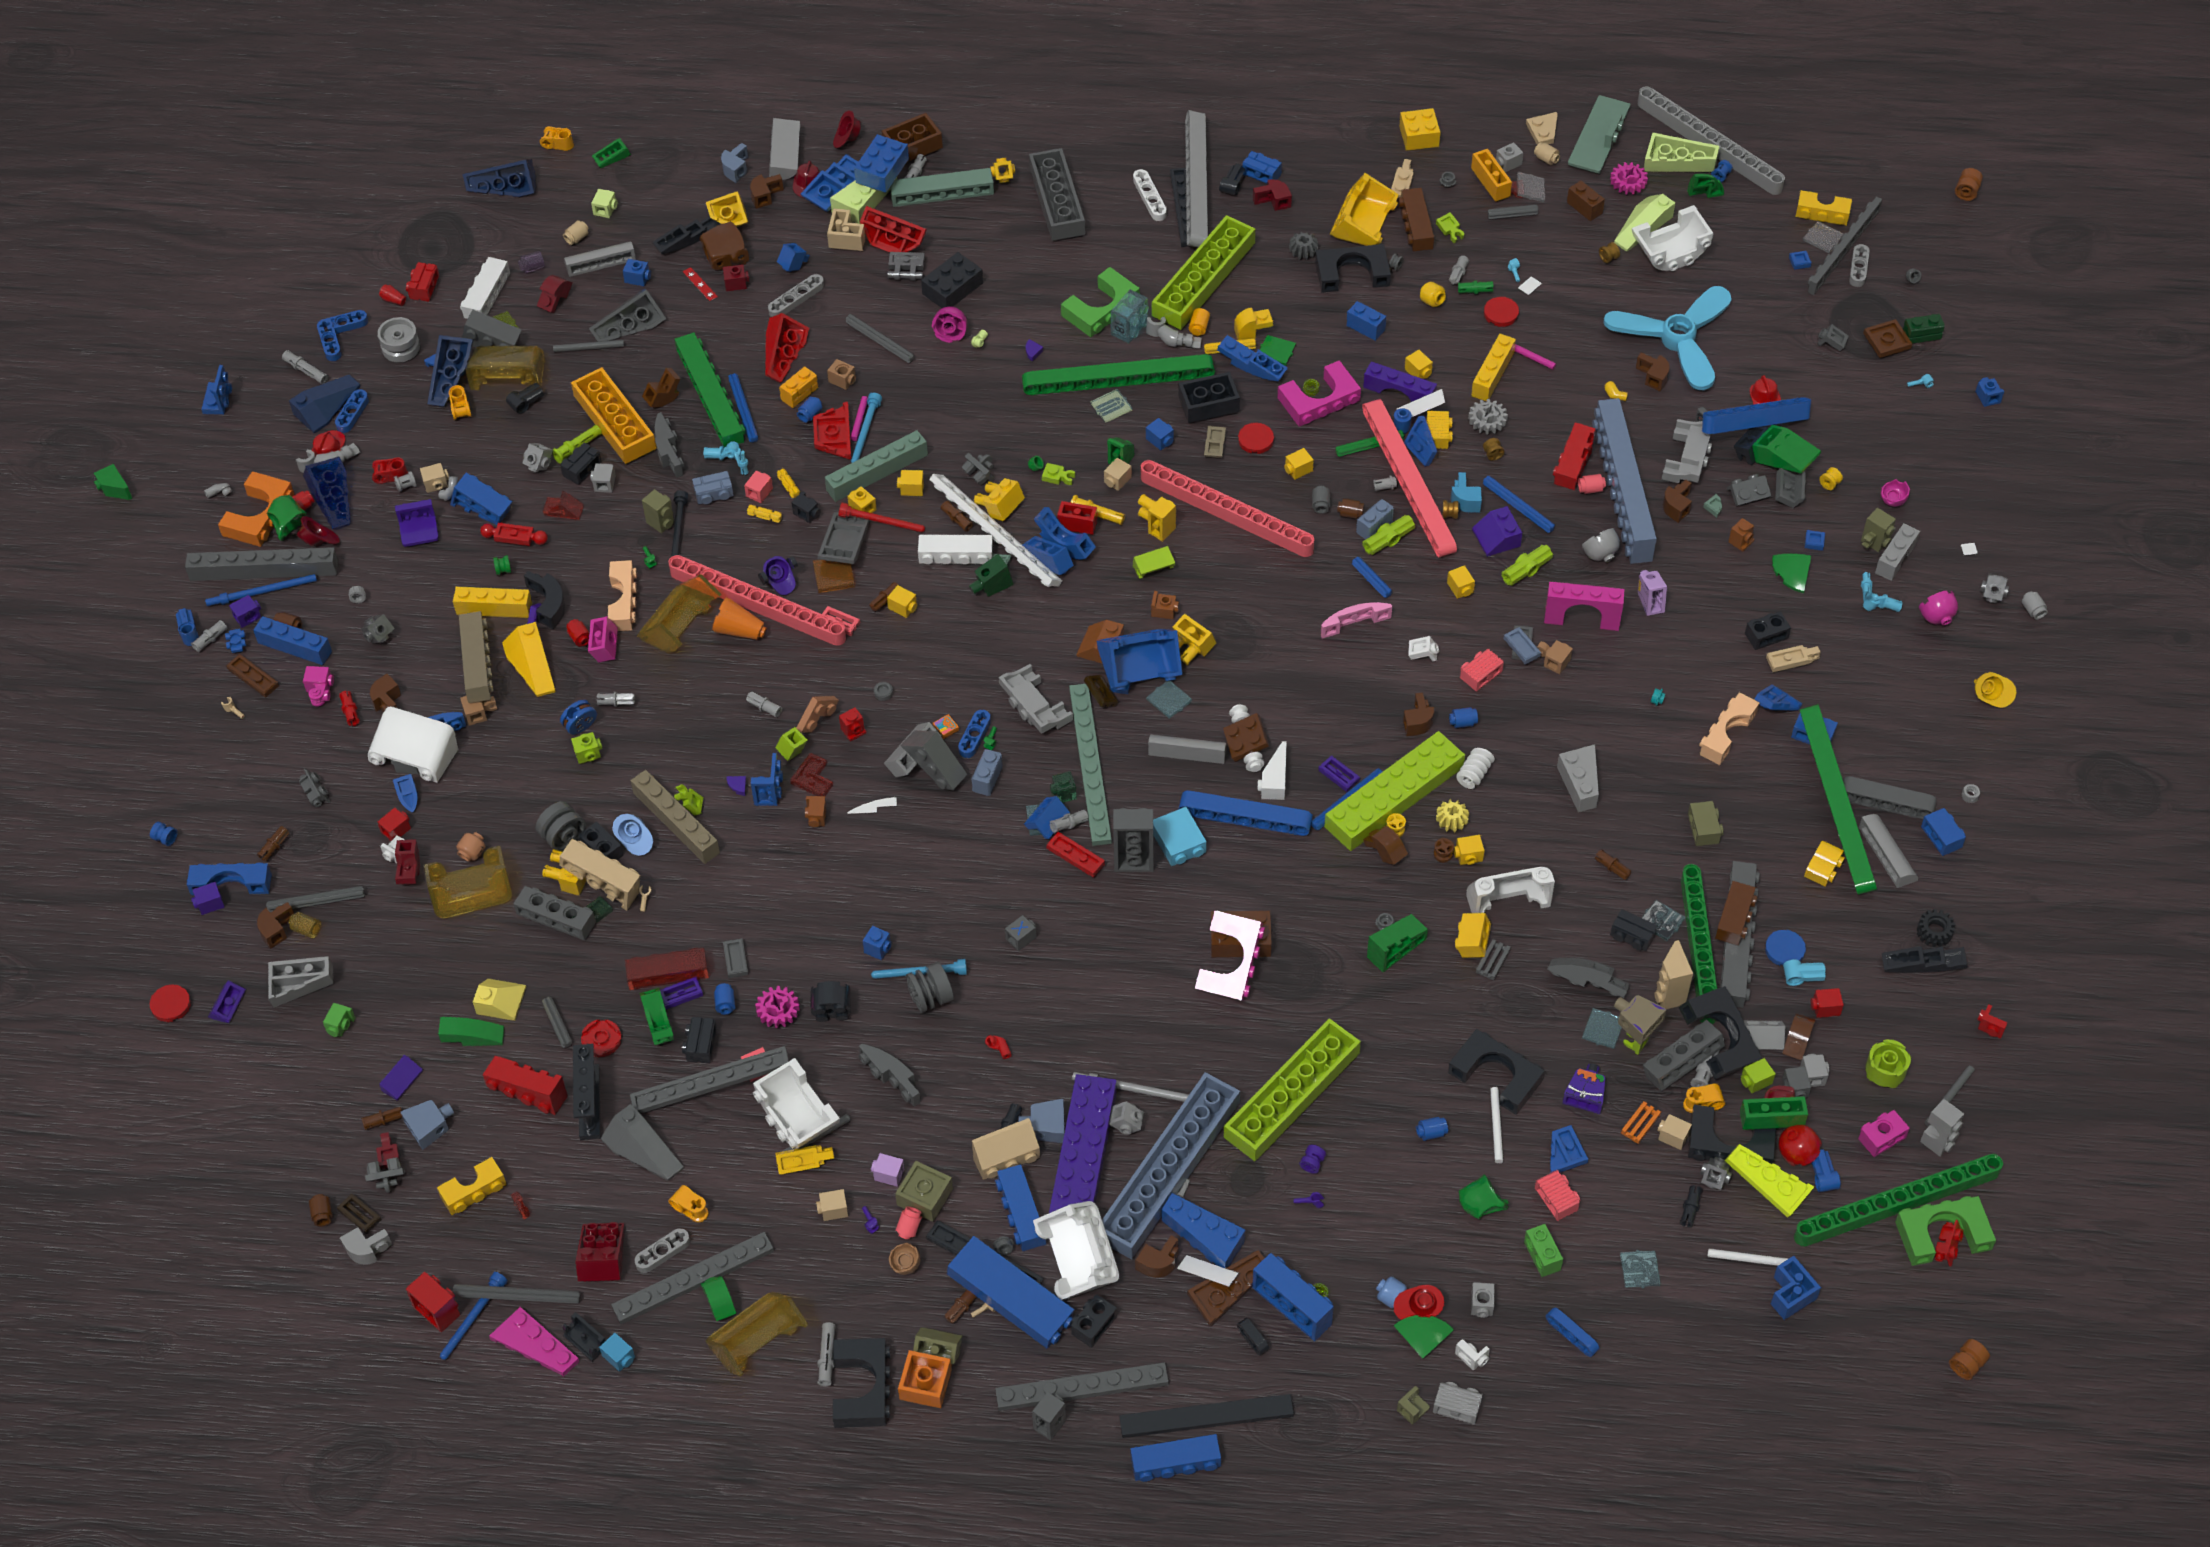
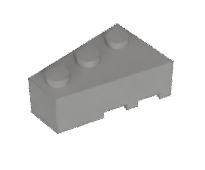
M1595 744L1559 754L1557 768L1577 811L1582 812L1596 808L1599 793Z
M329 956L268 962L269 1001L273 1008L333 984V964Z

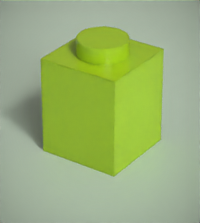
M794 727L781 736L775 748L789 761L802 752L808 740Z
M1765 1058L1744 1067L1741 1075L1742 1084L1751 1093L1773 1084L1775 1072Z

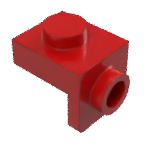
M1988 1004L1986 1011L1982 1009L1977 1020L1980 1021L1978 1029L1990 1036L2001 1039L2008 1022L1989 1015L1992 1005Z

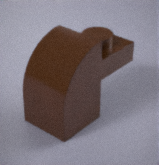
M760 174L751 181V197L756 209L771 205V194L784 190L780 174L763 178L762 174Z
M1641 352L1637 357L1636 369L1647 373L1645 385L1661 392L1667 383L1669 363L1662 355L1655 359Z
M666 368L660 382H648L642 397L650 407H663L673 402L679 395V391L676 388L681 378L672 368Z
M1688 480L1677 484L1674 489L1668 486L1665 491L1663 510L1666 515L1677 523L1690 513L1692 501L1686 497L1690 494L1692 483Z
M385 674L376 680L370 688V697L376 712L380 709L384 712L387 707L397 708L394 700L401 696L399 686L388 674Z
M1423 692L1415 693V709L1404 710L1403 724L1406 737L1424 734L1432 727L1434 707H1429L1428 700L1424 699Z
M1384 826L1380 830L1371 831L1369 836L1363 839L1367 847L1378 850L1382 861L1395 865L1408 855L1400 837L1388 826Z
M288 902L278 906L271 913L265 908L258 916L257 926L259 932L270 949L287 939L282 926L295 918L292 907Z
M1798 1013L1795 1014L1782 1054L1802 1060L1816 1019Z
M1171 1235L1161 1251L1145 1244L1135 1260V1270L1153 1278L1169 1275L1175 1269V1258L1180 1250L1178 1238Z

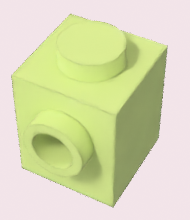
M598 189L591 202L593 215L610 218L618 204L615 192Z

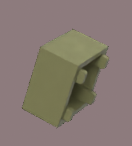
M915 1161L895 1193L896 1203L904 1209L910 1206L920 1210L921 1217L933 1222L953 1190L952 1177Z

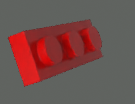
M1057 832L1047 844L1049 851L1093 878L1105 865L1104 859L1060 832Z

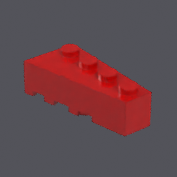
M499 1056L493 1058L483 1073V1078L488 1088L491 1090L497 1089L509 1098L515 1097L525 1105L538 1107L543 1113L556 1115L568 1097L561 1075L556 1074L555 1077H551L548 1071L541 1070L538 1073L531 1066L525 1065L520 1067L517 1062Z

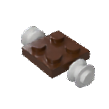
M1238 704L1229 711L1233 724L1224 727L1223 730L1232 759L1236 762L1244 758L1246 769L1257 772L1264 766V761L1261 760L1262 754L1258 751L1269 747L1259 714L1255 713L1250 716L1247 713L1248 708Z

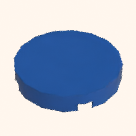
M1790 930L1773 932L1765 944V953L1769 960L1779 966L1789 960L1802 961L1806 951L1805 942L1802 937Z

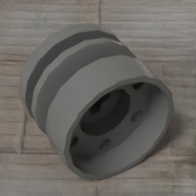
M939 962L925 967V977L919 969L915 971L916 978L912 972L906 974L908 991L921 1013L927 1011L926 1003L930 1009L934 1008V998H936L940 1005L954 1000L949 980Z

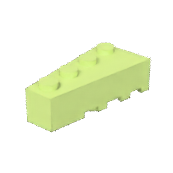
M1652 133L1645 157L1644 172H1712L1715 170L1718 159L1719 146Z
M853 181L830 197L831 211L833 212V208L850 210L851 221L860 224L865 207L868 206L874 209L887 195L890 188L885 193Z

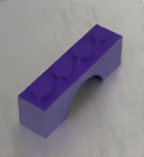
M1371 362L1364 373L1363 388L1377 393L1387 388L1397 389L1406 394L1411 402L1436 392L1437 384Z

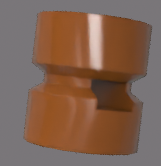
M1967 168L1962 171L1955 188V194L1958 198L1965 201L1976 198L1983 180L1981 172L1974 168Z
M1968 1339L1960 1348V1353L1956 1352L1949 1360V1365L1958 1376L1965 1380H1971L1979 1371V1368L1983 1367L1990 1359V1354L1980 1342Z

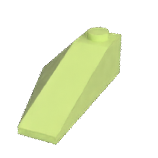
M1664 194L1645 198L1636 205L1614 240V243L1628 252L1638 244L1632 234V228L1648 222L1651 227L1650 232L1657 230L1673 218L1675 202Z

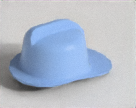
M621 814L615 819L612 827L613 833L629 852L640 856L645 855L651 850L653 838L642 819L631 814Z

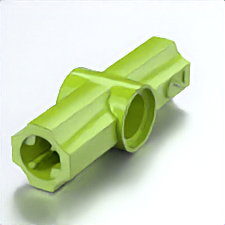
M1404 515L1391 524H1383L1377 530V533L1363 541L1362 545L1369 555H1373L1386 546L1393 547L1402 536L1415 529L1413 519L1409 515Z
M1541 545L1529 554H1521L1513 565L1502 572L1501 576L1507 585H1514L1525 576H1533L1540 566L1553 558L1550 547Z

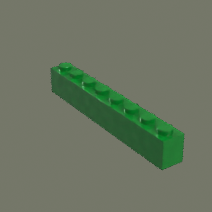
M694 332L675 338L676 351L723 447H726L730 442L744 443L743 435L746 434L744 426L739 424L738 414L733 412L732 402L730 399L727 400V392L724 387L720 386V377L715 375L714 365L712 362L709 363V356L707 351L702 349L701 339H697Z

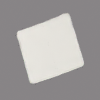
M1975 543L1961 544L1964 555L1977 554Z

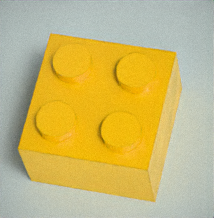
M1433 108L1400 112L1399 127L1406 151L1439 147L1440 129Z

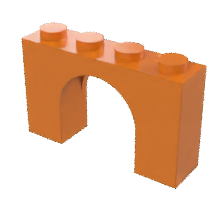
M252 471L244 483L247 496L268 502V507L262 513L250 517L226 511L218 526L221 535L261 547L264 541L268 539L269 533L274 527L271 519L266 514L272 501L283 495H290L292 497L294 496V490L291 482Z

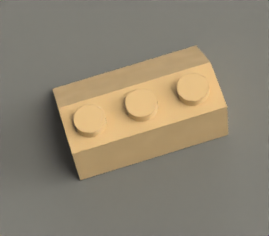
M1679 940L1675 941L1663 961L1662 969L1659 971L1660 977L1659 981H1657L1655 999L1665 1009L1678 1007L1687 1001L1693 976Z
M1029 1118L972 1140L973 1159L983 1180L996 1177L999 1170L1020 1164L1032 1163L1040 1158L1039 1145Z

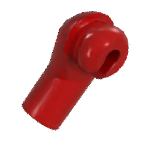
M992 1035L986 1037L985 1044L991 1049L1000 1051L1003 1059H1008L1012 1056L1004 1038Z

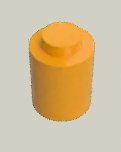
M1197 308L1193 311L1189 324V331L1193 335L1201 336L1205 334L1210 313L1202 308Z

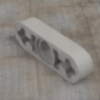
M1863 244L1856 245L1852 254L1849 282L1855 287L1863 286L1867 275L1869 248ZM1855 264H1862L1864 267L1859 268Z
M676 1229L638 1253L635 1257L637 1270L641 1273H648L687 1248L690 1243L688 1232L684 1229ZM677 1237L683 1238L684 1241H683V1242H680L679 1240L677 1241L676 1238H677ZM664 1246L668 1248L666 1254H657L659 1247ZM641 1260L648 1261V1264L641 1263Z

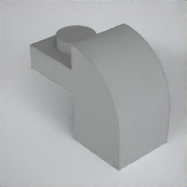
M357 1227L340 1237L349 1257L354 1262L363 1265L377 1262L375 1254L385 1251L392 1245L385 1229L365 1239Z

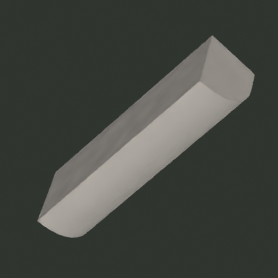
M773 118L769 177L780 174L782 180H785L797 173L800 121Z

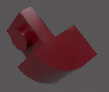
M1271 179L1267 181L1266 186L1253 188V202L1255 205L1271 202L1275 211L1291 208L1292 195L1288 186L1282 181Z
M556 275L548 276L540 286L542 293L537 307L554 313L560 297L567 299L573 282Z
M397 840L395 848L397 862L396 884H416L417 875L420 873L417 840Z

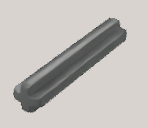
M1534 204L1488 209L1487 215L1489 219L1537 215L1538 206Z
M552 997L544 998L542 1000L543 1006L562 1047L567 1048L571 1046L572 1040Z

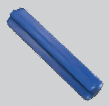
M1360 557L1352 560V565L1384 598L1392 594V589Z

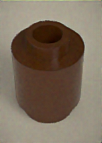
M1343 498L1342 502L1339 501L1337 512H1340L1342 517L1358 519L1364 513L1365 504L1357 500Z
M278 612L273 618L275 621L302 629V621L299 616Z
M323 1194L313 1196L309 1200L311 1220L318 1227L329 1225L333 1217L330 1198Z

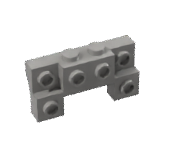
M1677 419L1673 440L1686 443L1681 462L1666 459L1662 480L1680 483V479L1698 483L1702 467L1707 466L1708 457L1706 453L1710 454L1712 443H1709L1711 434L1702 432V421L1691 422Z
M1031 664L1015 672L1001 675L999 677V684L1010 696L1008 699L1010 705L1013 708H1017L1021 718L1024 721L1027 720L1030 725H1034L1041 734L1053 727L1059 729L1073 721V713L1071 711L1067 712L1064 709L1062 701L1049 708V703L1035 688L1036 685L1041 683V676L1033 673Z

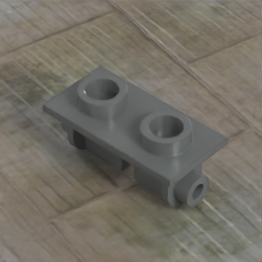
M305 768L306 775L300 776L299 783L304 792L308 793L307 797L311 805L319 807L324 800L330 803L331 801L327 796L329 793L319 782L321 781L319 775Z

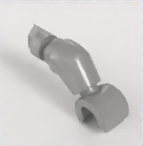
M1164 316L1161 317L1160 322H1153L1151 317H1147L1146 332L1150 336L1160 337L1166 345L1171 347L1185 344V347L1200 348V337H1193V334L1185 336L1183 333H1178L1177 330L1166 325Z
M354 443L349 446L345 445L340 448V451H331L329 453L317 454L316 456L312 450L307 449L308 458H298L296 463L302 473H311L317 468L333 470L340 467L345 459L348 460L360 453Z

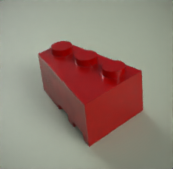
M1575 422L1570 437L1565 444L1564 452L1560 455L1559 465L1554 468V484L1572 490L1576 489L1578 479L1581 477L1592 453L1596 428Z

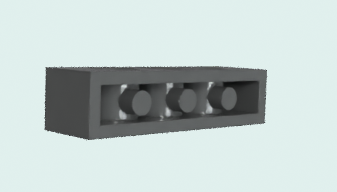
M524 886L513 903L517 915L584 941L596 923L591 909L577 906L569 900H561L553 894L548 895L534 887Z
M1708 1020L1698 1024L1689 1033L1681 1036L1676 1042L1664 1048L1662 1052L1649 1059L1643 1065L1646 1078L1660 1091H1663L1723 1048L1725 1044L1722 1033Z

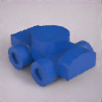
M235 629L225 633L226 641L230 640V642H226L227 649H231L232 653L243 651V647L246 646L245 639H242L245 637L244 630Z

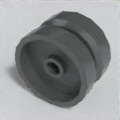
M560 801L549 806L540 815L535 828L536 832L553 849L564 851L571 839L579 840V834L586 829V821L575 812L570 804Z

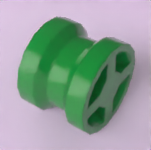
M505 555L503 558H493L497 576L504 572L512 573L508 555Z

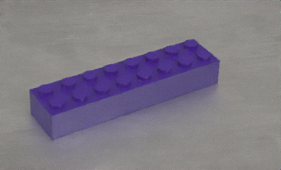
M1076 1074L1049 1213L1070 1204L1092 1201L1096 1204L1110 1130L1111 1110L1117 1093L1115 1079Z

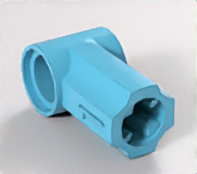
M1789 960L1783 964L1786 983L1790 986L1800 985L1804 981L1825 980L1826 970L1823 963H1801L1799 960Z

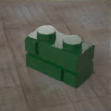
M1940 314L1905 319L1903 330L1912 344L1942 339L1945 328Z

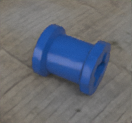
M1721 160L1718 163V167L1711 172V175L1722 182L1726 179V175L1732 171L1733 167L1729 161Z

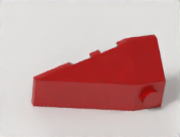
M783 313L769 318L766 331L765 376L778 383L782 382L790 369L791 363L797 358L798 352L806 344L809 327Z

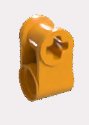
M548 126L544 129V136L540 139V145L546 149L568 151L574 147L571 131L567 128Z
M459 385L452 386L449 390L453 419L457 420L458 417L463 416L471 417L464 388Z
M1709 1084L1689 1088L1683 1102L1684 1109L1692 1113L1693 1105L1695 1104L1714 1107V1111L1723 1108L1725 1101L1720 1086L1718 1084Z
M682 1185L668 1200L669 1204L676 1211L684 1214L694 1222H703L708 1217L709 1213L703 1197H700L685 1185Z

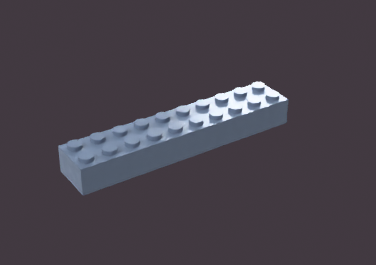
M1619 398L1598 400L1597 408L1594 409L1595 420L1592 421L1593 428H1596V442L1600 444V457L1604 459L1603 469L1608 474L1607 485L1611 486L1610 496L1611 500L1615 502L1614 512L1618 514V527L1622 529L1621 539L1626 544L1625 555L1629 557L1630 564L1652 562L1656 535Z
M1206 1072L1203 1074L1103 1217L1102 1222L1112 1249L1131 1260L1162 1217V1208L1172 1193L1177 1195L1239 1105L1240 1091Z

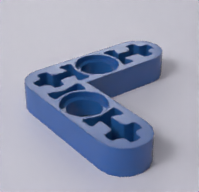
M356 310L322 319L317 323V329L327 360L336 361L342 356L336 334L367 325L368 317L365 311ZM342 321L347 322L345 325H338ZM333 338L331 342H325L326 339ZM334 348L335 353H331L330 349Z

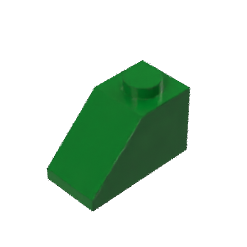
M1119 437L1107 440L1108 464H1111L1116 458L1129 464L1134 457V444Z
M114 464L94 472L96 478L94 484L97 490H102L105 496L126 500L132 499L127 484Z

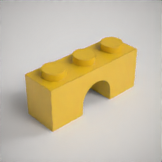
M1801 190L1795 217L1847 226L1852 199L1835 196L1833 203L1825 205L1817 200L1818 193Z
M492 1157L474 1166L477 1180L472 1185L463 1186L454 1177L437 1187L439 1195L451 1215L464 1211L466 1207L475 1202L482 1201L487 1195L498 1192L503 1186L507 1185L503 1173Z

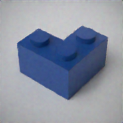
M1795 1256L1777 1266L1774 1278L1782 1288L1774 1293L1771 1305L1785 1320L1818 1298L1821 1287Z

